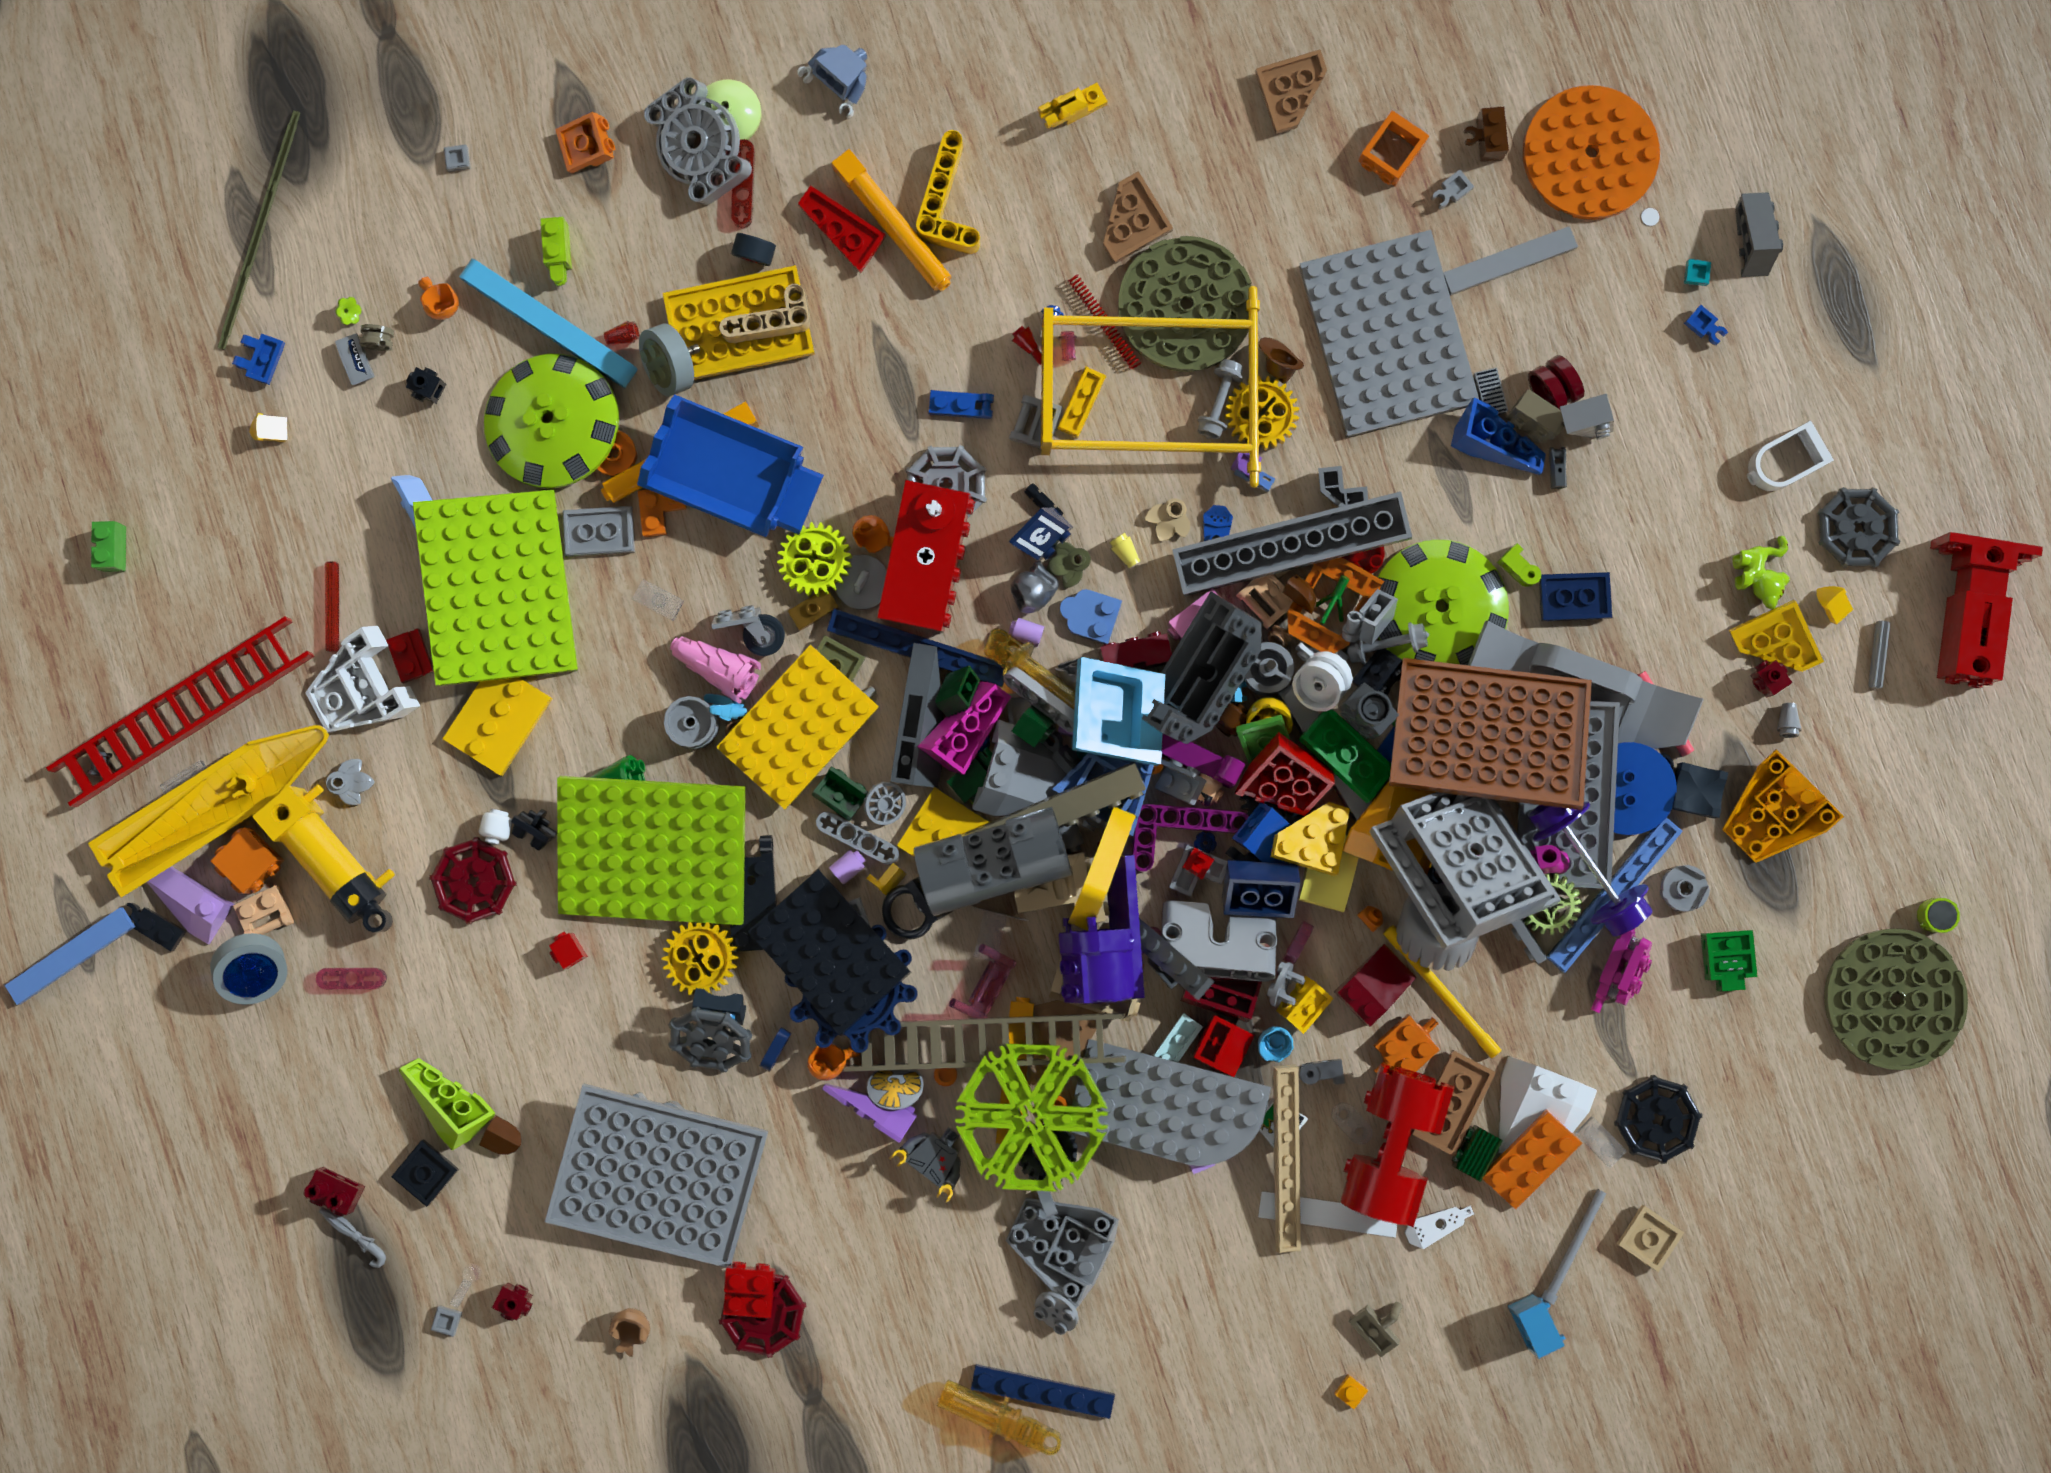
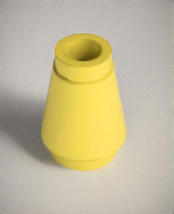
M1123 533L1109 542L1112 546L1111 550L1128 568L1140 561L1130 536L1127 537Z

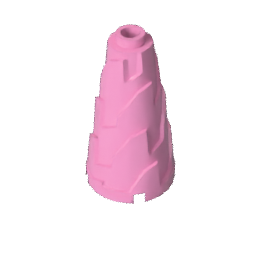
M683 636L679 639L675 638L670 646L672 655L721 690L722 694L734 702L742 703L739 698L746 699L759 678V675L754 672L755 668L761 671V663L740 653L737 655L702 641L697 642Z

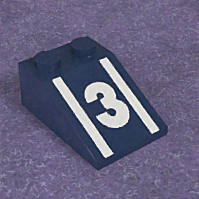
M1041 508L1009 542L1036 560H1042L1043 558L1047 560L1056 551L1054 547L1059 542L1064 543L1071 536L1069 531L1073 526L1055 508Z

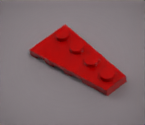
M811 185L798 202L801 210L861 274L886 238V234Z

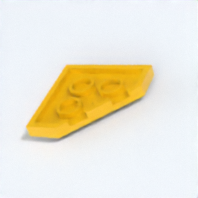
M1795 600L1729 629L1730 635L1738 651L1741 653L1750 654L1769 662L1777 660L1784 666L1801 672L1824 662Z
M1328 802L1274 835L1271 857L1328 875H1338L1350 808Z

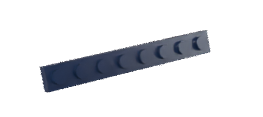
M837 609L833 610L827 631L908 658H911L914 643L936 646L939 668L953 672L970 666L980 681L993 683L1003 688L1004 684L1003 676L1009 669L1007 664Z

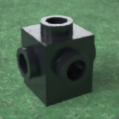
M416 367L406 380V388L412 392L411 397L421 402H424L426 399L434 404H437L447 384L442 379L436 377L438 373L426 367L424 370Z

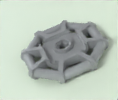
M931 445L905 471L909 481L916 482V477L923 479V484L938 487L944 483V479H948L949 483H953V486L949 487V489L971 494L975 501L973 513L982 503H986L985 472L987 470L985 466H981L964 449V446L932 447ZM937 456H955L953 461H938ZM932 458L934 462L932 467L925 473L920 472L919 470ZM961 458L972 471L966 472L958 464L959 459ZM976 476V493L969 491V478Z

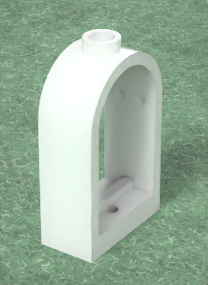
M1809 421L1757 450L1750 458L1747 478L1752 485H1756L1762 490L1778 491L1829 464L1834 459L1813 423ZM1797 434L1815 466L1784 482L1769 480L1763 474L1760 466L1763 453Z

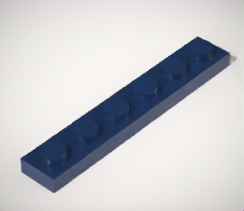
M979 1364L975 1365L971 1390L1108 1419L1111 1418L1115 1393Z

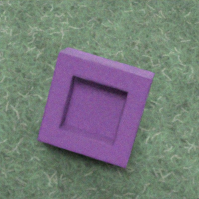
M1239 453L1231 466V470L1235 471L1237 469L1250 479L1249 473H1247L1249 453Z

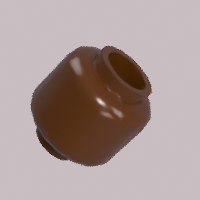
M1229 703L1215 726L1227 737L1231 735L1236 737L1238 736L1236 726L1246 724L1248 710L1240 703L1236 705Z

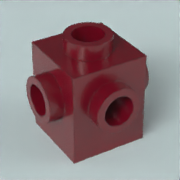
M1767 660L1761 662L1754 667L1756 671L1750 675L1753 679L1754 687L1759 692H1762L1766 698L1776 695L1793 683L1787 675L1786 667L1777 660L1769 663Z
M508 1282L502 1286L492 1308L501 1312L500 1315L504 1319L517 1321L522 1316L526 1317L533 1305L530 1302L533 1295L528 1293L529 1290L520 1284L513 1285Z

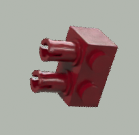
M321 1167L315 1170L309 1185L304 1189V1196L307 1199L310 1198L309 1202L317 1206L325 1205L328 1209L331 1208L330 1211L333 1214L344 1216L354 1212L366 1186L328 1168Z

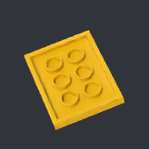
M520 677L480 681L446 732L443 740L498 775L503 776L553 698Z
M934 787L897 846L914 856V847L957 834H964L990 822Z

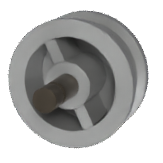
M1272 642L1261 643V651L1244 678L1247 687L1256 694L1266 696L1283 690L1291 681L1294 673V663L1290 653L1279 644Z

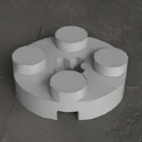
M1691 865L1675 866L1665 873L1661 881L1660 896L1672 909L1685 912L1693 911L1703 906L1708 899L1710 890L1705 879L1706 876L1700 869ZM1687 882L1690 892L1682 894L1679 888L1680 884Z

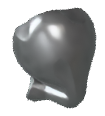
M1041 561L1034 562L1029 572L1020 573L1010 586L1019 611L1034 613L1045 607L1056 593L1059 582L1057 578L1044 568Z

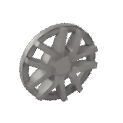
M882 781L877 785H873L866 798H864V811L871 821L879 825H888L898 820L906 806L903 790L891 782ZM886 786H891L892 788L887 791ZM882 787V794L880 795L878 789ZM897 790L899 793L892 797V795ZM900 798H901V806L895 804V802H896L897 800H899ZM869 802H875V805L869 806ZM894 806L899 809L897 814L892 812ZM875 810L874 815L872 816L870 811ZM882 812L881 820H877ZM888 813L893 816L891 819L886 820Z

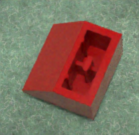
M1212 1014L1192 1057L1235 1077L1255 1035Z

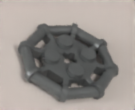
M1840 488L1838 493L1822 509H1819L1817 513L1820 523V541L1818 543L1829 551L1841 563L1842 567H1878L1887 554L1895 546H1899L1901 542L1898 538L1899 510L1892 507L1877 492L1876 488ZM1850 498H1866L1864 504H1852ZM1872 501L1886 514L1880 516L1871 507ZM1842 502L1844 509L1838 515L1833 514L1832 511ZM1887 518L1889 536L1883 534L1884 523L1882 520ZM1829 520L1833 521V526L1835 525L1833 536H1830ZM1855 522L1863 526V532L1859 531L1856 533L1854 531ZM1836 540L1839 544H1841L1846 549L1845 553H1843L1832 541ZM1878 541L1884 542L1885 544L1874 554L1872 547ZM1856 550L1864 551L1866 557H1852V552Z
M693 1007L692 1011L679 1018H673L669 1022V1028L671 1029L669 1047L672 1051H676L686 1059L693 1068H696V1066L710 1068L724 1073L741 1062L749 1061L751 1058L750 1039L752 1038V1033L749 1029L743 1028L730 1016L731 1013L727 1011L720 1013ZM695 1021L697 1023L693 1025V1023L690 1024L689 1022ZM680 1031L685 1032L686 1036L680 1037ZM735 1040H739L741 1046L735 1044ZM728 1054H734V1056L726 1059ZM701 1057L715 1058V1059H717V1060L707 1059V1058H701Z

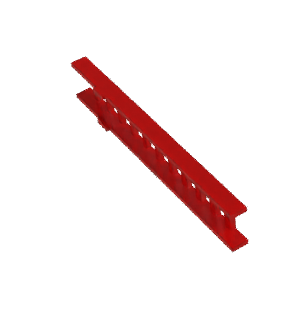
M284 616L47 766L46 769L54 773L67 766L82 789V794L67 802L69 806L79 807L315 657L312 652L305 651L290 661L274 634L293 623L291 618ZM266 639H269L284 663L282 667L270 673L254 648ZM249 653L264 675L263 679L252 686L234 660ZM227 664L230 665L245 689L233 698H230L215 674L217 670ZM208 676L225 702L212 711L195 686V684ZM187 689L190 690L205 714L192 724L175 698ZM168 701L185 727L173 736H171L156 711L157 708ZM146 715H149L164 739L162 743L154 748L137 723L138 720ZM128 728L143 752V755L134 761L117 736L119 732ZM105 741H108L123 765L115 773H112L97 749V746ZM86 753L103 778L102 781L94 786L77 761L78 758Z

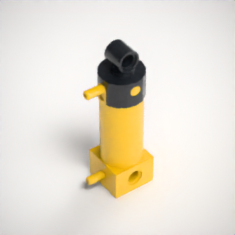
M319 784L308 793L304 788L287 786L252 816L272 841L282 842L349 924L362 918L365 929L370 932H385L390 929L393 923L392 916L387 910L382 909L379 904L387 895L382 886L392 879L395 873L388 869L375 879L370 872H366L321 819L320 816L324 812L314 801L324 791ZM376 915H380L382 918V923L379 927H376L374 924V917Z

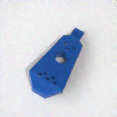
M1213 505L1203 514L1204 541L1212 540L1214 536L1223 537L1229 535L1233 516L1226 506Z

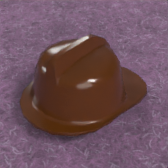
M1264 337L1258 342L1260 349L1266 355V371L1275 379H1279L1278 381L1282 384L1287 383L1296 370L1303 369V362L1280 341Z

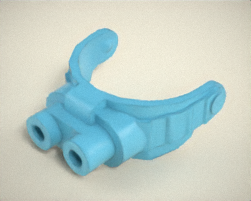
M708 693L703 697L705 702L714 704L709 707L710 713L719 715L724 720L738 719V717H744L747 714L744 704L734 702L727 696Z

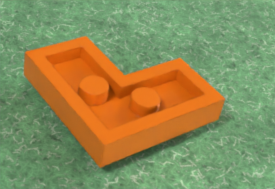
M651 490L638 491L643 537L667 535L664 512L686 510L687 505Z

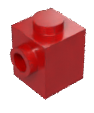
M564 931L553 938L554 942L549 945L552 950L549 952L550 956L556 964L560 963L563 969H569L588 957L574 933L566 934Z

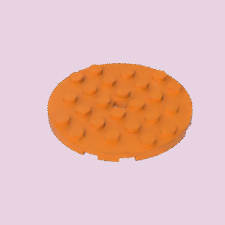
M1596 85L1573 87L1550 98L1531 120L1523 143L1524 168L1533 189H1536L1544 198L1543 201L1555 210H1561L1572 215L1574 218L1587 220L1609 218L1626 211L1634 205L1651 186L1660 160L1658 135L1653 122L1645 110L1626 94L1612 88ZM1590 146V148L1595 149L1598 152L1597 156L1589 157L1586 154V148Z

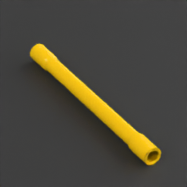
M1392 925L1386 929L1383 935L1395 949L1400 951L1472 1034L1491 1059L1497 1056L1502 1049L1489 1034L1484 1032L1429 967L1420 966V958L1417 962L1410 960L1408 957L1409 951L1407 954L1403 953L1401 946L1397 942V928Z

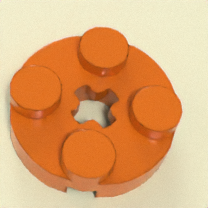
M622 431L617 432L612 449H619L618 457H612L611 459L608 456L606 457L604 462L597 468L602 474L614 477L634 466L638 454L634 442L626 433Z

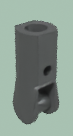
M1550 447L1551 489L1566 488V448L1554 449ZM1555 458H1560L1561 464H1555Z

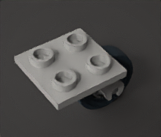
M754 605L740 608L741 611L738 612L723 610L714 617L712 630L743 624V641L746 647L756 655H772L783 645L785 638L783 625L771 615L760 614V607L754 608Z

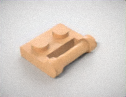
M1273 574L1253 579L1236 595L1240 601L1243 600L1263 622L1262 625L1266 629H1269L1281 618L1293 602L1292 599L1282 593L1284 585ZM1253 589L1275 612L1271 617L1249 594Z
M277 885L233 905L243 927L244 934L256 933L264 935L283 925L289 926L294 923L292 914ZM277 911L280 912V917L254 929L252 923Z

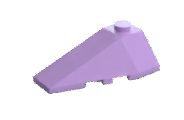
M172 866L147 881L148 885L188 933L207 944L211 943L234 905Z

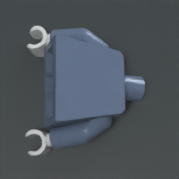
M840 45L836 48H822L811 58L807 67L802 66L798 69V75L802 77L804 73H808L803 79L804 83L807 84L812 81L814 74L843 101L847 98V103L840 105L839 112L842 114L844 108H849L850 112L847 114V119H849L854 114L852 106L857 104L865 90L867 80L865 70L867 65L864 61L867 59V54L862 48H858L853 52L846 45Z

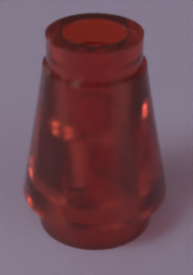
M626 321L604 332V339L607 345L635 343V340L640 338L639 329L634 321Z

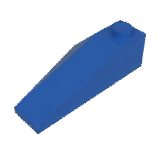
M1475 397L1472 398L1454 428L1451 447L1472 457L1538 475L1542 474L1546 454L1529 438L1520 436L1513 429L1514 425L1510 421L1506 423L1497 415L1499 412L1493 406Z

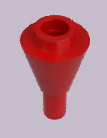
M1022 325L1012 333L1015 338L1011 341L1028 354H1031L1037 363L1041 365L1042 353L1038 349L1030 327L1028 326L1025 329Z

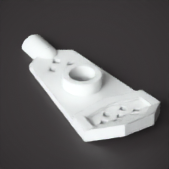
M1471 1206L1462 1210L1457 1207L1449 1208L1417 1218L1414 1227L1407 1225L1404 1233L1410 1244L1425 1249L1464 1225V1219L1474 1215ZM1439 1219L1444 1223L1442 1228H1437L1435 1225Z

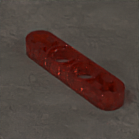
M746 139L740 140L738 157L743 158L741 150L746 146L749 150L746 152V160L750 162L752 171L747 179L732 189L731 201L732 221L735 226L742 229L747 228L752 223L754 200L755 149L752 142ZM740 163L735 167L736 172L740 169ZM747 190L749 192L748 198L739 200L737 198L738 191ZM740 206L744 207V213L747 216L742 222L736 217L741 214Z

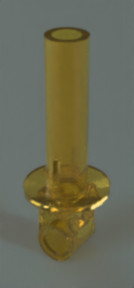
M993 629L984 647V653L1004 668L1003 676L1011 667H1017L1073 710L1075 709L1076 691L1031 657L1034 644L1026 642L1022 645L1002 629Z

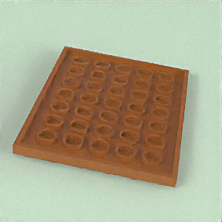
M1403 658L1397 705L1399 716L1396 718L1389 786L1582 810L1584 806L1592 680Z

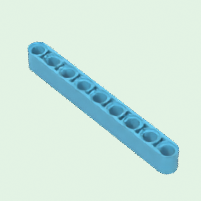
M472 258L460 274L459 278L579 359L586 361L621 387L626 388L638 371L629 361L477 260Z

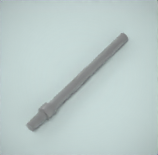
M1597 1189L1548 1290H1544L1541 1296L1544 1303L1548 1302L1550 1306L1555 1304L1558 1298L1556 1294L1604 1200L1605 1192Z

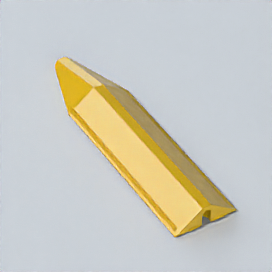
M313 725L249 741L88 842L98 863L102 867H108L111 870L107 874V878L112 886L115 887L121 898L257 813L287 786L293 784L326 744L329 737L328 731L322 726Z

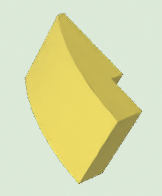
M1342 851L1339 874L1336 876L1305 868L1299 900L1344 912L1352 887L1358 857Z

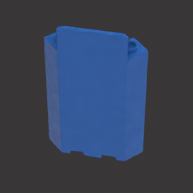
M674 394L666 406L662 425L653 437L650 454L641 466L637 485L767 537L770 530H775L777 526L800 535L824 475L802 466L804 457L801 456L802 446Z

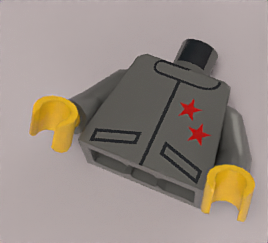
M950 1127L947 1128L941 1137L934 1132L931 1134L921 1133L909 1138L899 1150L890 1155L889 1159L891 1160L894 1156H898L900 1163L896 1165L897 1167L907 1162L940 1188L936 1195L937 1198L942 1192L948 1195L946 1202H948L960 1177L961 1160L957 1156L959 1151L952 1147L960 1135Z

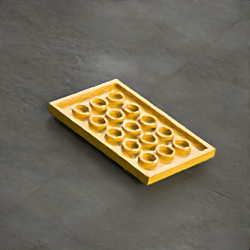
M796 265L662 293L668 324L680 334L687 347L697 344L700 348V353L691 356L694 380L815 355L810 328L800 333L738 343L727 342L719 329L721 321L726 317L786 308L784 297L786 287L791 284L800 285ZM795 293L791 295L790 300H799L801 294ZM798 315L794 318L793 322L801 323L805 317ZM774 319L771 322V326H780L782 320ZM751 323L748 329L756 330L759 327V323ZM730 327L728 333H733L734 327Z
M810 644L716 748L786 810L876 712L879 706Z

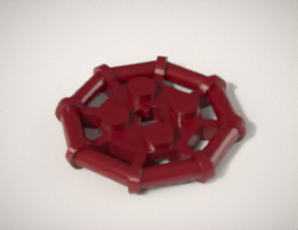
M474 837L472 840L451 847L446 846L432 875H429V880L432 882L439 904L437 908L465 921L468 925L475 921L503 913L502 909L514 886L517 885L507 858L508 853L480 840V837ZM473 849L472 857L460 860L456 856ZM480 850L495 857L494 860L488 862L480 858ZM451 859L455 865L450 870L449 877L442 876ZM497 864H500L504 880L498 879L495 869ZM472 874L474 877L479 878V881L476 882V887L468 884ZM441 881H448L452 895L448 899L446 898ZM498 885H504L495 902L492 898L495 888ZM457 899L467 904V912L452 905V903ZM486 901L489 903L490 907L474 912L475 905Z
M775 1274L774 1284L779 1285L773 1295L771 1318L761 1320L759 1317L723 1315V1304L721 1318L718 1319L719 1325H722L736 1346L735 1350L772 1358L775 1353L793 1341L799 1340L804 1309L807 1305L790 1282L788 1275ZM782 1288H784L793 1302L792 1305H786L784 1299L779 1295ZM794 1311L790 1329L784 1324L787 1312ZM733 1322H738L742 1325L745 1332L743 1339L732 1324ZM779 1331L786 1334L771 1345L770 1337ZM749 1337L763 1339L765 1346L746 1341Z

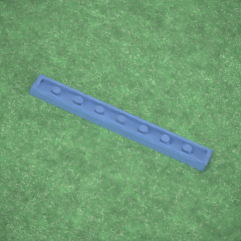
M1667 817L1660 825L1647 834L1611 878V887L1617 896L1628 889L1638 886L1682 833V830ZM1604 889L1598 893L1578 917V920L1573 923L1572 927L1568 929L1546 956L1563 973L1570 968L1604 927L1603 923L1593 925L1590 921L1591 917L1611 900Z

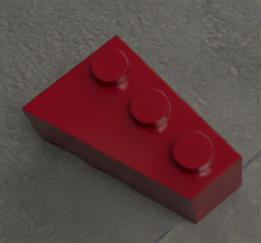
M1161 631L1150 633L1146 638L1139 639L1138 637H1133L1121 643L1112 642L1104 644L1099 649L1101 661L1142 670L1166 665L1172 655L1167 633L1161 634Z

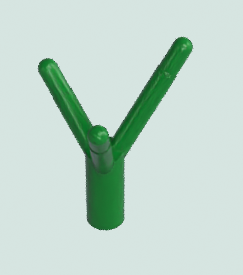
M1341 575L1334 591L1316 602V607L1331 599L1320 621L1321 624L1325 623L1336 600L1339 621H1344L1341 596L1350 580L1348 577Z

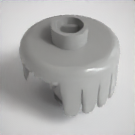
M1432 884L1454 918L1459 912L1460 907L1444 884ZM1410 896L1405 900L1396 931L1397 942L1404 954H1407L1409 951L1408 957L1410 960L1417 962L1420 958V966L1428 968L1433 962L1432 968L1434 970H1440L1444 965V970L1450 971L1454 969L1455 964L1456 968H1459L1471 959L1479 936L1443 950Z

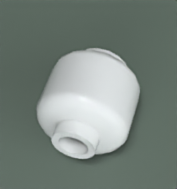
M490 809V812L483 814L479 834L485 837V842L498 845L499 841H506L509 838L512 827V819L508 817L509 813Z

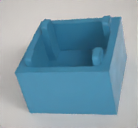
M1531 1294L1508 1305V1309L1527 1349L1536 1357L1541 1358L1564 1347L1565 1345L1562 1340L1566 1338L1563 1334L1559 1335L1547 1310L1550 1307L1549 1303H1544L1541 1297L1538 1298Z

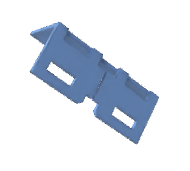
M1237 469L1235 470L1234 475L1250 482V479L1244 473ZM1261 471L1257 487L1268 493L1275 478ZM1265 476L1271 479V481L1269 482L1263 479L1262 477Z

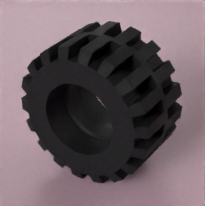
M1053 1131L1068 1160L1076 1162L1078 1148L1074 1135H1070V1131ZM1030 1143L1018 1162L1019 1166L1022 1167L1024 1175H1029L1030 1180H1043L1047 1173L1041 1162L1034 1156V1148Z

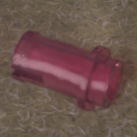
M1074 331L1061 332L1059 340L1062 347V361L1076 360L1075 340L1077 336L1074 335Z

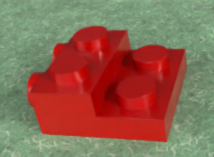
M732 1262V1265H728L725 1273L723 1315L771 1318L776 1268H770L769 1264L758 1263L755 1267L746 1266L745 1262Z

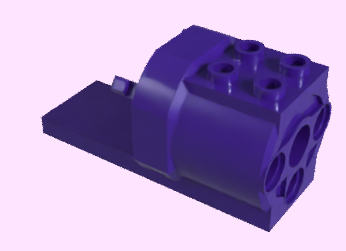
M1135 855L1120 857L1107 891L1110 929H1097L1096 917H1087L1088 931H1072L1071 924L1068 923L1070 918H1063V926L1066 927V932L1059 933V947L1061 954L1060 972L1063 976L1061 994L1064 998V1003L1086 1004L1145 998Z

